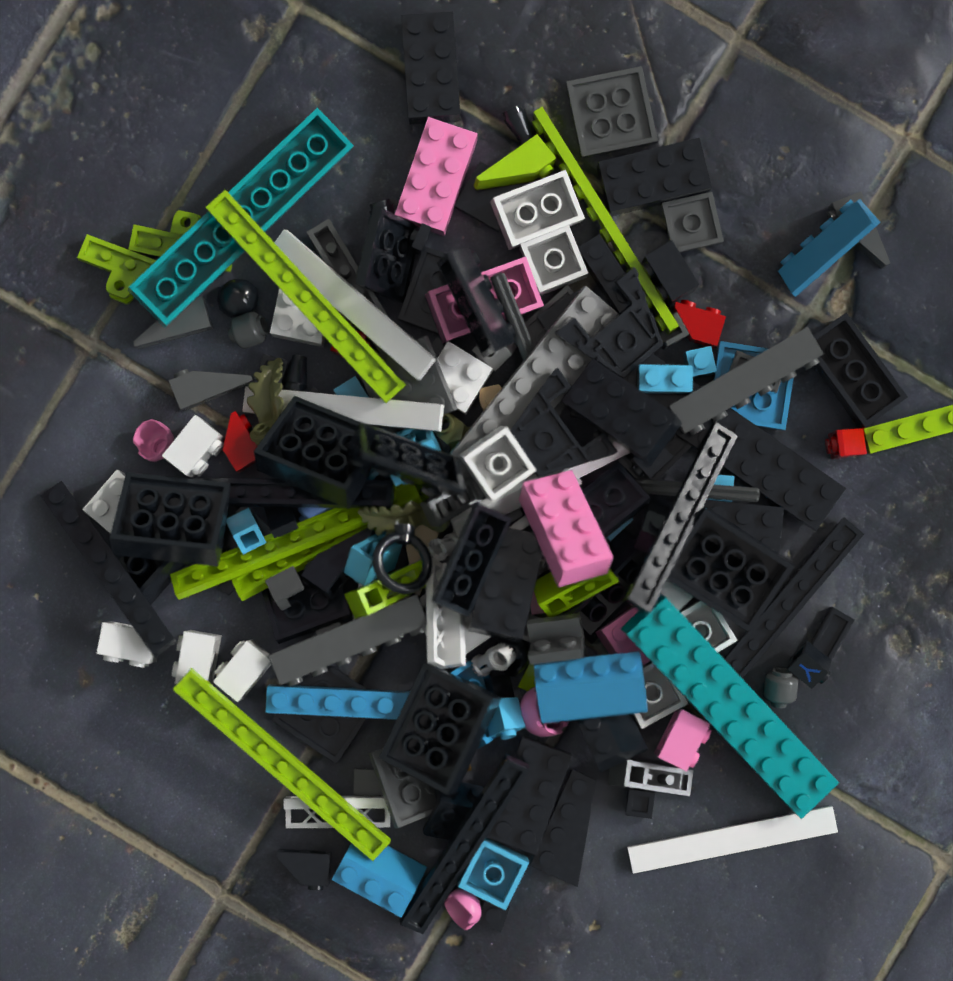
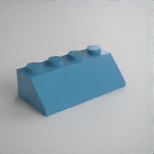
M860 199L855 203L852 200L848 201L839 209L842 214L835 221L830 217L819 227L822 232L816 238L810 235L800 244L803 249L799 253L794 255L791 252L780 262L783 267L778 272L795 297L880 223Z
M640 651L534 664L536 693L542 724L648 712L643 660Z

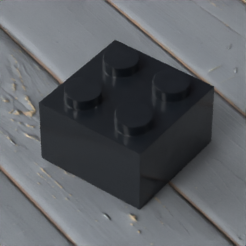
M672 240L647 254L641 263L667 307L693 293L699 286L698 281Z

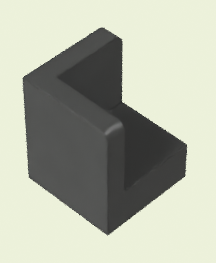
M678 312L672 314L679 325L676 331L668 335L665 330L661 331L658 328L664 350L687 338L689 335Z
M294 566L265 580L276 604L282 611L291 607L288 598L304 589L301 577Z

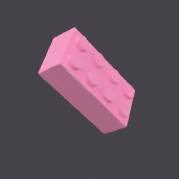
M428 117L395 215L418 227L422 223L432 227L431 232L445 236L454 205L478 140V134Z
M526 257L481 272L482 275L486 274L489 280L491 276L497 273L505 274L521 315L544 306ZM448 285L428 291L425 294L442 343L471 333ZM492 285L490 292L493 298L496 299L498 297ZM503 312V313H501V314H502L504 320L506 321L507 319H506L505 314H504V312Z
M570 470L523 482L519 502L558 587L607 574L613 556L573 471Z

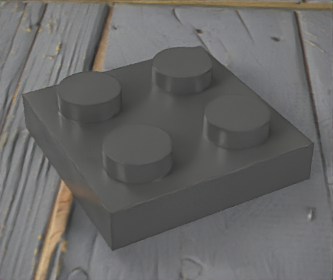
M713 192L661 203L669 241L672 240L680 253L724 242Z

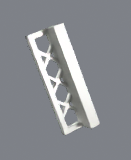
M432 558V573L426 583L427 662L441 669L466 666L465 615L431 601L447 563H441Z
M286 796L284 798L286 828H333L328 822H322L315 815L316 812H312L311 808L297 796ZM341 796L377 828L390 827V814L383 796ZM374 808H385V821H373L367 813ZM291 809H304L309 816L303 822H292ZM312 817L316 822L307 821Z

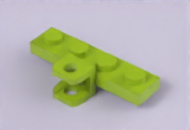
M178 210L173 217L170 232L133 224L128 250L161 257L202 217L195 213ZM189 218L191 223L190 226L186 227L185 220ZM232 265L225 271L231 272Z
M88 234L77 256L79 261L111 272L106 284V290L111 299L124 304H129L134 299L133 295L128 291L129 286L157 261Z

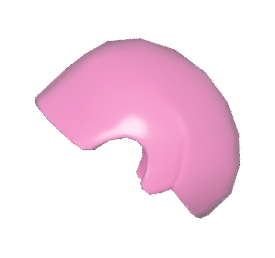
M153 419L142 422L136 428L133 436V443L139 450L138 454L150 462L164 459L163 453L174 441L171 430L165 424Z
M455 889L444 902L448 914L460 928L469 930L480 920L482 913L481 905L475 895L463 889Z

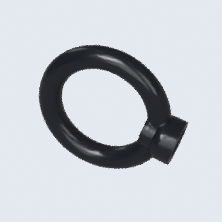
M410 524L394 525V532L384 536L374 549L372 564L375 575L388 590L398 594H411L423 588L428 582L432 573V557L425 543L415 536V526ZM391 544H410L419 553L422 569L418 578L413 582L399 583L390 578L386 573L383 565V556Z

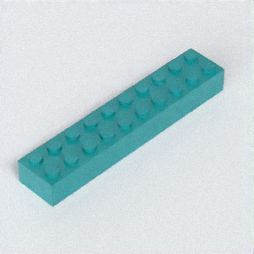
M317 107L228 193L259 227L266 232L350 152L354 145ZM208 211L129 286L128 291L166 328L229 268L245 250Z
M660 593L651 613L644 614L638 611L620 628L800 819H803L839 784L835 777L664 595Z

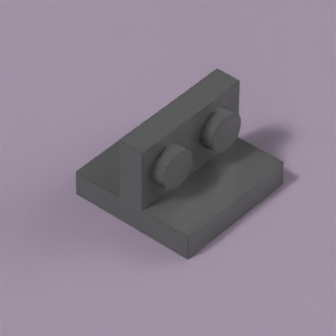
M580 613L527 620L530 639L528 654L530 665L588 657Z

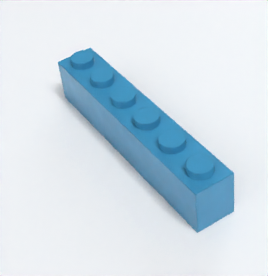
M269 684L267 686L266 713L398 719L410 691L295 685L288 687V685Z

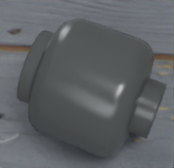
M254 311L234 317L231 321V328L228 329L229 338L232 343H237L243 349L263 343L266 335L269 333L265 318L262 315L259 316Z
M773 668L765 676L764 698L770 701L773 707H787V704L796 701L799 679L787 668Z

